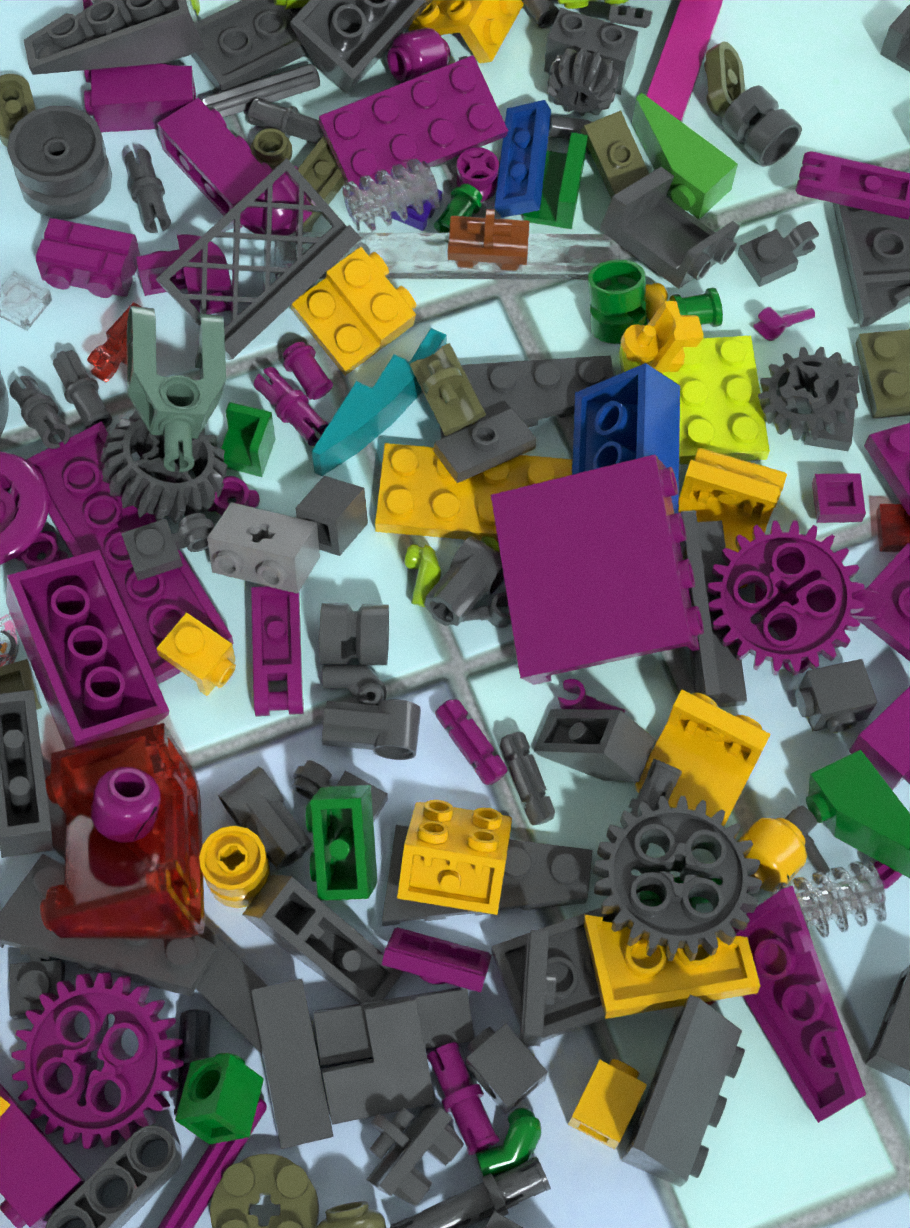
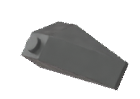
M91 0L93 5L77 15L66 13L24 39L28 65L32 75L168 63L205 49L191 0Z

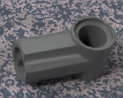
M468 537L456 552L450 569L426 596L424 606L429 609L433 619L444 626H458L485 593L488 595L493 594L504 580L500 553L475 537Z
M399 699L384 700L378 706L327 701L323 716L322 744L326 746L373 750L374 754L386 759H412L416 756L421 708L415 703Z
M258 766L218 794L221 803L238 826L248 828L258 835L265 847L267 858L277 870L296 862L312 846L309 837L283 805L284 800L279 790L261 767Z

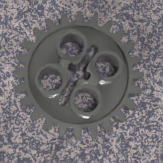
M660 796L655 811H652L647 803L641 801L637 810L638 818L626 810L623 811L620 819L622 828L609 825L606 837L610 842H600L597 854L604 860L595 861L593 874L603 878L595 882L594 894L609 896L601 904V914L617 913L611 928L613 932L628 927L631 930L627 943L629 946L634 945L641 938L647 940L646 954L650 957L656 951L658 945L664 946L668 961H673L678 948H684L688 959L694 961L699 945H702L705 951L712 956L718 948L717 937L724 943L731 945L736 937L733 927L744 931L750 921L744 912L754 913L759 901L749 894L758 893L762 885V880L750 876L757 872L760 861L744 858L753 846L752 841L737 842L735 840L741 825L737 823L728 828L722 826L725 815L723 810L718 811L712 817L705 815L706 801L704 800L697 805L694 811L689 810L685 796L680 797L676 808H670L666 798ZM645 843L657 844L663 849L665 855L656 858L650 857L642 851L640 846ZM695 849L708 850L713 854L716 861L706 864L699 862L693 856L692 851ZM633 869H636L641 873V875L635 876L631 873V871ZM670 872H680V880L683 883L674 882L673 874ZM712 879H720L722 884L718 885ZM641 891L654 892L660 897L662 904L655 907L646 906L639 901L636 894ZM698 896L703 897L711 903L713 911L708 913L698 912L691 907L688 899Z

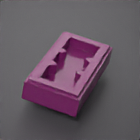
M397 927L394 928L385 948L382 965L419 975L422 980L431 984L448 983L481 992L492 954Z

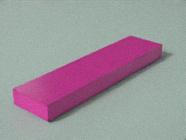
M723 0L680 1L646 95L681 122L683 121L717 23Z

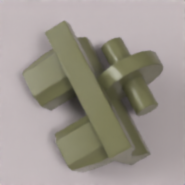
M450 343L442 346L431 356L416 360L410 364L445 436L465 429L486 416Z

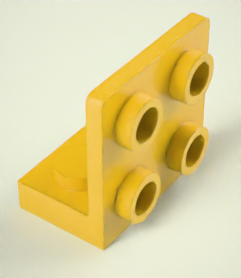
M442 800L416 802L404 843L397 899L497 915L512 817L502 815L499 811L491 808H477L475 810L456 808Z

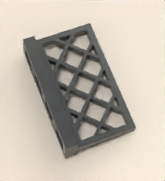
M286 158L155 280L199 327L201 320L197 319L199 313L206 314V301L232 302L231 322L224 327L225 358L231 360L362 238L351 225H345ZM284 173L297 186V204L272 203L273 183ZM266 190V202H255L254 200ZM304 195L313 205H304ZM247 207L265 209V234L240 233V213ZM272 209L296 211V236L271 235ZM303 211L320 212L332 227L321 238L303 237ZM234 220L233 232H221ZM214 237L233 238V264L207 263L208 243ZM240 239L265 241L264 266L239 265ZM271 241L296 242L295 262L289 268L270 267ZM302 243H312L313 245L302 254ZM201 250V263L189 262ZM182 267L200 268V295L182 294L169 279ZM207 269L232 270V296L207 295ZM239 271L264 272L263 292L256 298L238 297ZM270 273H282L270 284ZM189 300H200V312ZM238 303H250L238 314Z

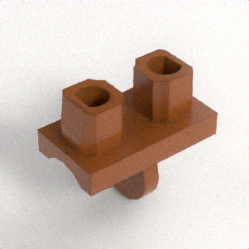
M486 209L485 218L451 216L448 260H455L457 267L473 268L479 262L496 263L501 270L516 271L520 265H527L530 221L496 219L495 209Z

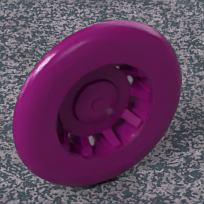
M0 452V565L19 556L36 540L45 525L50 504L49 490L41 472L26 459L7 452Z

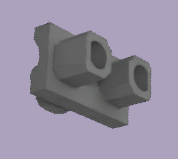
M425 1105L415 1119L414 1115L404 1107L399 1110L391 1122L382 1115L377 1114L370 1123L381 1134L369 1150L381 1162L366 1180L376 1189L389 1196L395 1195L414 1206L418 1205L430 1190L432 1182L414 1166L426 1151L440 1164L446 1166L454 1159L464 1145L453 1128L448 1124L452 1117L441 1107L436 1109L431 1105Z

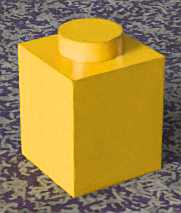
M599 1059L568 1125L615 1150L628 1127L647 1084L638 1080L640 1073L630 1065L616 1059H611L609 1064Z

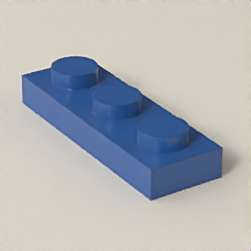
M545 100L507 108L505 125L508 133L502 142L494 206L501 218L540 210L551 109Z

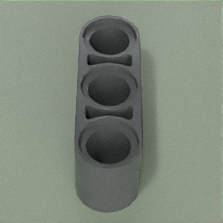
M150 1125L142 1127L52 1214L46 1224V1228H65L67 1224L78 1219L84 1221L86 1228H122L179 1169L182 1161V1150L178 1141L169 1131L161 1126ZM156 1140L167 1142L168 1155L164 1162L156 1167H146L142 1160L145 1147ZM113 1180H125L128 1193L124 1202L118 1207H105L102 1195L107 1184Z

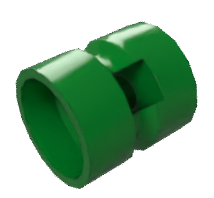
M609 260L593 267L588 274L591 332L594 337L602 342L621 344L624 332L631 325H647L645 271L637 263L628 260Z

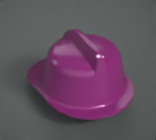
M284 173L273 183L272 203L297 204V186ZM266 190L254 201L266 202ZM304 195V205H311ZM247 207L240 213V225L254 234H265V209ZM272 209L271 235L290 236L296 231V211ZM303 211V223L312 215V212ZM234 220L230 224H228L221 232H226L234 228Z

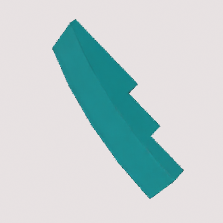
M431 328L410 361L394 354L373 388L358 381L355 382L312 450L314 473L324 476L350 459L389 428L423 392L410 364L416 360L431 356L442 346L446 345V334Z

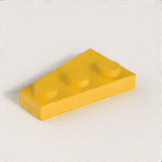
M584 915V927L605 1019L680 1007L684 1005L690 994L704 1002L756 994L760 989V982L747 937L736 936L731 945L724 943L717 937L718 948L712 956L705 951L702 945H699L694 961L688 959L684 948H678L673 961H668L664 946L658 945L656 951L650 957L646 954L647 940L641 938L632 946L627 944L631 932L628 927L613 932L611 929L613 922L603 921V917Z

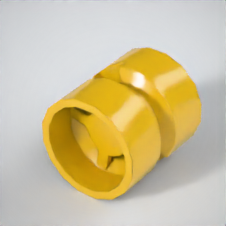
M240 826L222 827L210 834L202 845L199 855L200 868L213 897L224 906L232 908L248 907L271 877L265 847L258 835L248 828Z

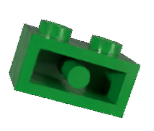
M371 785L321 787L306 806V826L308 832L313 833L314 852H311L310 877L312 882H317L318 899L320 901L369 899L378 883Z

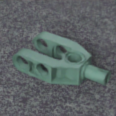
M130 306L127 321V395L150 434L164 436V467L174 472L175 459L179 457V472L189 471L194 466L192 438L198 439L219 404L226 382L223 316L198 314L197 319H200L201 323L195 368L200 369V380H194L182 375L163 377L157 374L155 309Z

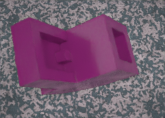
M190 234L177 235L178 250L155 251L149 255L136 257L145 296L166 292L155 279L200 239L201 236ZM210 241L208 243L207 263L227 264L223 252L216 244ZM201 250L189 262L201 263ZM182 267L169 279L179 290L187 289L188 294L200 295V268ZM207 269V295L232 296L229 270ZM189 300L200 312V300ZM206 301V314L231 311L232 302Z

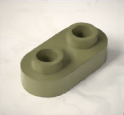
M725 41L706 52V61L704 63L708 82L707 104L714 115L721 116L722 118L732 102L745 91L742 61L734 47Z
M17 74L0 76V140L8 148L9 135L17 122L30 112L36 110L28 81Z

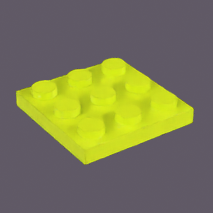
M751 336L703 338L697 347H683L685 358L678 372H663V375L680 385L679 465L689 464L690 460L694 461L698 448L744 461L767 460L770 449L764 413L758 398L760 387ZM620 344L621 373L640 366V362H632L627 359Z

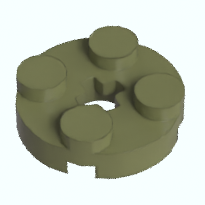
M275 1154L253 1155L231 1165L224 1172L223 1178L216 1186L211 1200L212 1228H316L319 1220L317 1192L304 1169L288 1158ZM263 1195H271V1203L280 1205L279 1216H271L268 1226H259L258 1217L250 1215L251 1205L258 1204Z

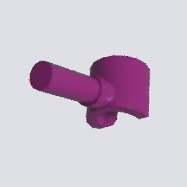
M767 307L758 314V318L761 321L754 324L753 327L765 339L774 341L787 327L815 318V311L813 308H809L781 317L771 307Z
M567 679L563 682L564 690L577 694L579 697L575 700L558 697L561 709L622 710L625 713L626 709L586 695L584 685L579 680Z

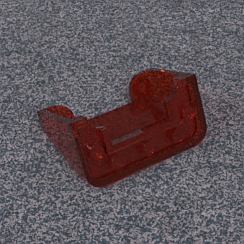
M165 723L51 753V774L47 775L45 779L46 791L50 801L53 804H59L67 817L64 885L49 887L46 899H43L40 904L41 918L46 929L52 930L59 938L185 939L203 934L205 927L204 882L199 860L202 848L200 789L191 764ZM119 767H133L145 771L154 778L160 788L161 801L155 825L144 838L134 842L120 843L107 839L98 832L92 822L91 807L96 785L104 774Z

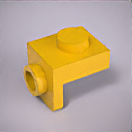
M187 612L156 648L158 656L196 681L198 690L206 696L210 694L215 686L218 688L223 687L229 681L236 668L232 643Z

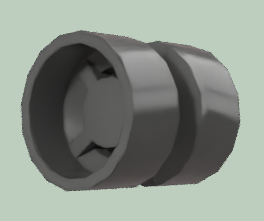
M760 85L753 86L740 94L728 107L722 121L723 127L739 143H745L746 151L764 167L770 166L782 159L796 144L802 132V127L787 110L779 109L778 101Z
M322 603L319 629L320 664H348L351 658H357L361 665H388L389 604H362L358 611H353L348 603Z

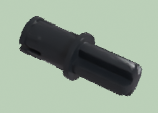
M192 1009L182 1012L180 1015L179 1039H182L183 1043L178 1046V1059L183 1061V1066L176 1068L177 1082L180 1085L176 1089L174 1115L177 1114L191 1062L209 1058L211 1016L208 1011Z

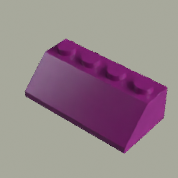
M100 550L7 575V607L72 766L121 750L169 715V708Z

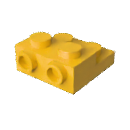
M359 247L326 271L325 279L291 304V310L344 376L411 328L416 317L413 309L417 305L410 292L402 285L395 289L386 278V275L389 274V269L384 260L376 252L368 255L362 247Z

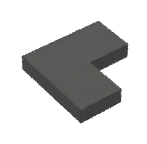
M416 997L365 1006L364 1010L373 1059L322 1069L332 1125L368 1118L377 1114L382 1115L396 1112L402 1107L411 1109L435 1104Z

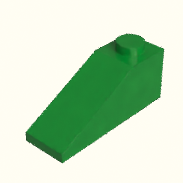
M859 750L811 773L806 804L808 810L817 819V822H824L835 838L910 878V813L865 754Z

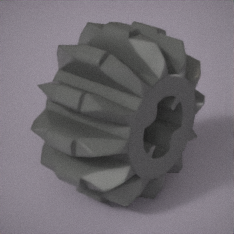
M582 47L577 52L567 48L564 54L556 56L555 61L551 65L547 82V93L554 97V104L564 105L567 112L577 111L581 116H584L586 112L599 115L601 110L609 109L610 104L614 101L619 83V71L613 68V60L602 59L599 51L590 53Z

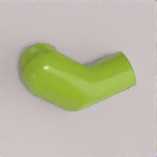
M412 544L407 548L404 564L409 569L418 570L411 604L425 607L426 596L441 579V569L436 552L432 547L426 544L424 547Z

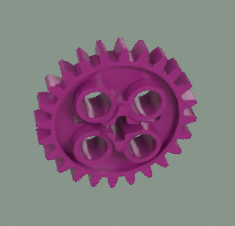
M793 520L789 532H782L778 521H773L770 534L765 535L762 529L756 525L752 531L753 541H748L740 534L736 536L735 543L739 550L738 553L728 548L722 550L721 556L728 566L714 564L712 574L722 580V582L708 583L707 592L720 597L708 603L709 612L721 613L722 616L713 622L712 628L713 630L727 629L729 631L724 637L722 645L726 647L737 642L740 645L736 656L738 661L745 658L749 653L754 655V670H758L765 660L771 661L773 675L778 674L782 663L789 664L793 676L798 675L801 661L804 660L812 670L819 667V654H822L832 662L837 656L832 644L835 643L846 648L851 642L843 629L857 631L860 626V622L849 615L860 613L865 608V603L852 599L853 596L862 593L865 588L863 583L850 582V579L857 574L859 566L843 565L842 562L847 557L849 550L845 548L834 553L830 549L835 538L832 534L822 542L816 540L817 526L815 525L808 530L806 535L799 534L798 521ZM783 556L795 557L800 562L802 570L793 575L785 574L778 568L777 560ZM816 571L820 574L817 580L810 582L797 591L792 606L787 601L782 602L757 624L751 623V617L763 612L774 604L778 590L783 594H787L812 572ZM745 584L758 585L764 593V598L757 603L746 602L740 597L738 589ZM816 592L823 593L829 597L832 608L826 612L814 611L807 603V596ZM778 620L785 621L791 625L794 630V636L787 641L776 640L768 631L769 624Z
M110 972L98 973L95 983L89 973L80 974L76 977V988L69 980L60 981L57 983L58 996L51 992L42 993L39 996L41 1004L45 1009L44 1011L39 1009L26 1011L25 1015L34 1025L33 1028L16 1031L15 1035L25 1041L27 1045L26 1049L11 1053L12 1058L25 1062V1069L13 1074L12 1080L27 1081L29 1087L19 1095L18 1099L19 1101L34 1099L37 1103L29 1115L31 1120L45 1115L49 1117L44 1131L46 1135L55 1133L63 1127V1144L65 1145L76 1142L81 1133L84 1149L97 1146L100 1137L105 1148L117 1145L119 1133L127 1141L138 1131L137 1124L141 1127L156 1124L150 1108L161 1112L170 1107L167 1099L161 1094L162 1091H172L179 1088L180 1084L170 1078L168 1073L169 1070L183 1066V1061L170 1057V1050L178 1047L183 1042L179 1038H167L166 1031L176 1023V1019L160 1020L157 1015L165 1004L164 1000H156L147 1004L145 1000L150 987L147 985L138 986L130 992L131 977L129 976L119 977L113 985ZM79 1012L86 1014L90 1021V1032L85 1039L81 1038L75 1031V1018ZM113 1014L115 1020L113 1026L108 1029V1015ZM128 1028L134 1031L139 1042L138 1050L134 1056L127 1054L121 1043L122 1035ZM98 1050L97 1058L104 1061L103 1068L97 1069L98 1061L91 1058L92 1051ZM62 1063L71 1069L73 1075L72 1085L68 1090L63 1088L58 1082V1068ZM109 1080L115 1082L120 1088L121 1101L118 1107L110 1105L105 1098V1086ZM86 1090L85 1098L87 1103L82 1105L80 1098L82 1092Z

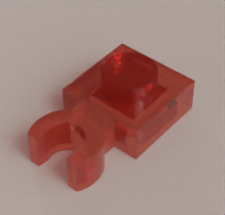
M133 302V303L130 305V306L141 307L140 305L136 304L135 302ZM130 306L106 332L107 341L103 345L96 347L87 358V361L95 366L91 370V374L105 383L114 376L121 362L127 365V321Z

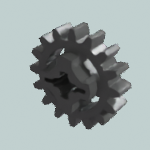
M800 347L799 357L793 359L791 355L785 353L783 354L784 365L780 367L770 364L768 366L771 378H761L760 384L763 392L758 394V398L766 422L768 424L774 423L777 433L780 435L791 429L793 439L796 441L802 437L803 432H809L813 441L818 440L819 430L822 429L833 435L836 433L834 423L838 420L848 424L850 421L848 409L858 408L856 394L860 393L857 377L854 375L853 366L850 362L843 364L839 352H835L827 358L824 347H819L814 355H808L807 349Z

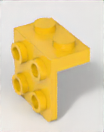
M432 0L413 21L408 30L413 31L427 27L434 29L440 35L460 33L478 63H488L493 61L524 3L522 0Z
M690 460L679 496V512L681 514V511L696 510L697 522L722 520L726 548L738 553L739 550L735 543L736 536L740 534L748 541H753L752 531L756 525L765 534L780 487L769 484L768 481L758 476H742L726 471L720 465L712 462L700 463ZM745 584L740 588H745L748 586V584Z
M681 689L673 704L668 721L648 757L640 781L635 783V789L638 793L642 789L653 759L664 762L682 771L668 800L669 807L676 808L680 797L685 796L688 809L694 811L697 805L704 800L706 801L705 815L712 817L720 810L725 811L721 824L725 826L771 734L762 730V726L754 719L744 715L734 716L718 708L717 703L710 697L701 693L691 694Z

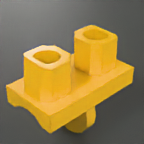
M664 301L648 325L636 324L626 329L621 338V347L627 359L632 362H640L641 365L646 363L662 374L663 372H678L684 364L685 353L683 347H697L702 341L704 334L697 315H680L676 301Z

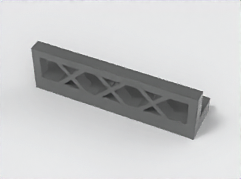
M696 510L681 511L687 537L686 541L680 542L683 560H690L695 578V587L689 588L691 605L699 607L704 626V634L697 635L700 650L692 651L689 649L695 693H701L710 697L717 703L718 707L742 706L747 702L742 659L740 661L736 659L740 645L737 642L726 647L722 645V641L729 631L727 629L713 630V622L722 615L721 613L709 612L708 605L709 602L720 598L707 592L708 583L722 582V580L712 574L714 564L728 566L721 556L722 550L726 548L722 520L697 522Z

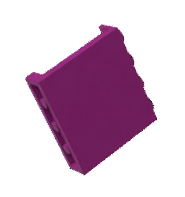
M655 454L491 495L521 679L536 685L552 681L551 675L675 648L687 646L692 651L700 650L697 635L704 634L703 620L699 607L691 605L689 588L695 587V578L690 560H683L680 542L687 539L686 530L680 512L674 514L671 496L678 495L677 482L672 467L666 468Z

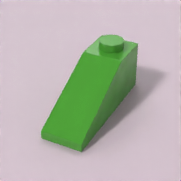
M641 92L636 97L632 126L654 170L663 167L674 175L667 196L682 209L687 210L697 219H700L732 190L738 163Z

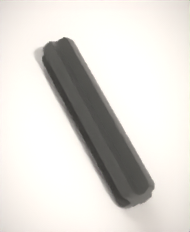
M307 64L203 97L201 101L210 110L216 109L225 118L249 110L255 98L272 103L316 89L320 86V77L314 64Z

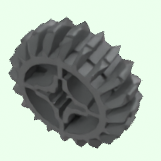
M135 410L129 419L121 418L119 423L116 424L115 429H112L111 433L106 437L100 458L101 467H103L102 481L110 484V496H122V508L130 506L138 508L139 518L146 513L153 514L156 521L164 519V516H169L177 524L183 516L186 517L191 514L200 513V511L207 512L214 503L215 492H217V497L220 496L224 487L223 480L227 474V464L224 463L225 450L217 447V436L205 435L204 427L198 439L192 438L194 458L192 470L196 478L192 479L188 474L189 471L179 472V457L175 459V471L171 472L164 467L163 463L165 457L164 436L151 435L140 415ZM137 452L138 455L141 457L140 460L136 462L133 460L131 454Z

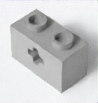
M232 502L207 537L212 573L297 594L320 558L317 522Z

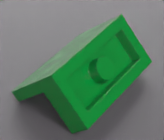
M571 132L567 153L547 150L540 210L524 213L523 220L535 224L572 229L584 168L588 135Z

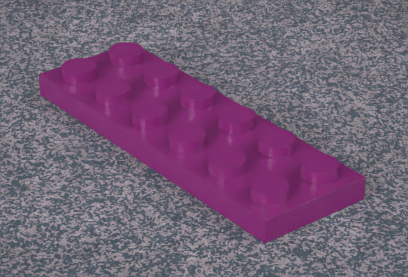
M100 422L70 437L65 445L63 442L58 443L60 448H48L26 460L31 462L41 472L47 483L50 498L48 515L71 555L74 557L100 550L159 685L181 673L176 667L158 656L156 648L186 612L232 643V645L234 642L232 635L180 550L178 552L183 564L182 567L140 581L137 580L121 533L157 521L155 516L149 513L139 518L138 508L134 506L122 508V496H110V484L102 481L103 467H101L100 460L106 437L109 433L103 423Z

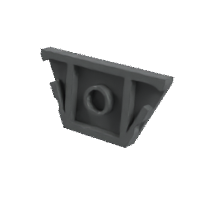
M833 203L860 327H867L910 302V216L907 220Z

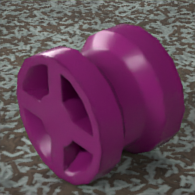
M473 147L461 153L457 159L456 187H460L461 184H469L475 187L482 195L481 202L493 197L496 193L499 161L496 155L490 150L481 147Z

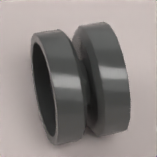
M47 106L34 110L17 122L10 133L7 151L25 202L37 213L51 218L71 219L89 213L104 201L111 189L112 171L99 126L86 112L70 106Z

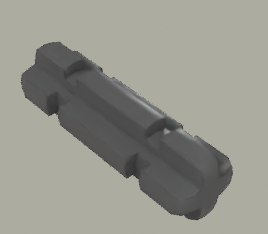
M519 731L504 736L501 739L500 747L505 760L510 761L508 768L522 802L527 803L524 809L530 824L536 826L554 819L555 809L550 796H545L547 789L535 758L532 754H528L530 753V746L526 735Z

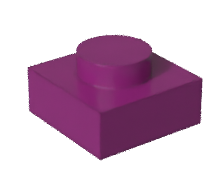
M861 473L815 474L812 481L816 523L862 522L866 511Z

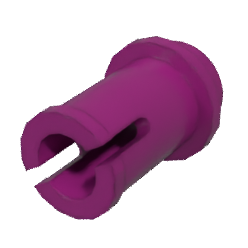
M297 342L283 352V366L286 371L293 372L309 400L320 399L330 392L333 383L328 379L314 358L316 354L314 348L309 345L306 346L304 342Z

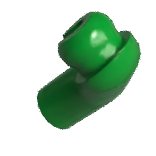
M522 1107L512 1111L507 1119L510 1124L503 1144L475 1153L482 1177L490 1173L495 1176L507 1172L531 1160L541 1138V1123L535 1117L532 1110Z

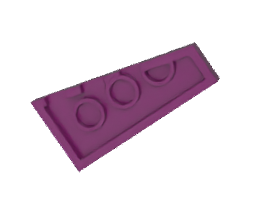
M789 886L781 889L758 905L754 913H747L746 915L750 921L744 931L734 927L733 929L736 936L748 938L760 982L758 993L744 995L743 997L816 1121L819 1123L864 1097L866 1092L794 888Z

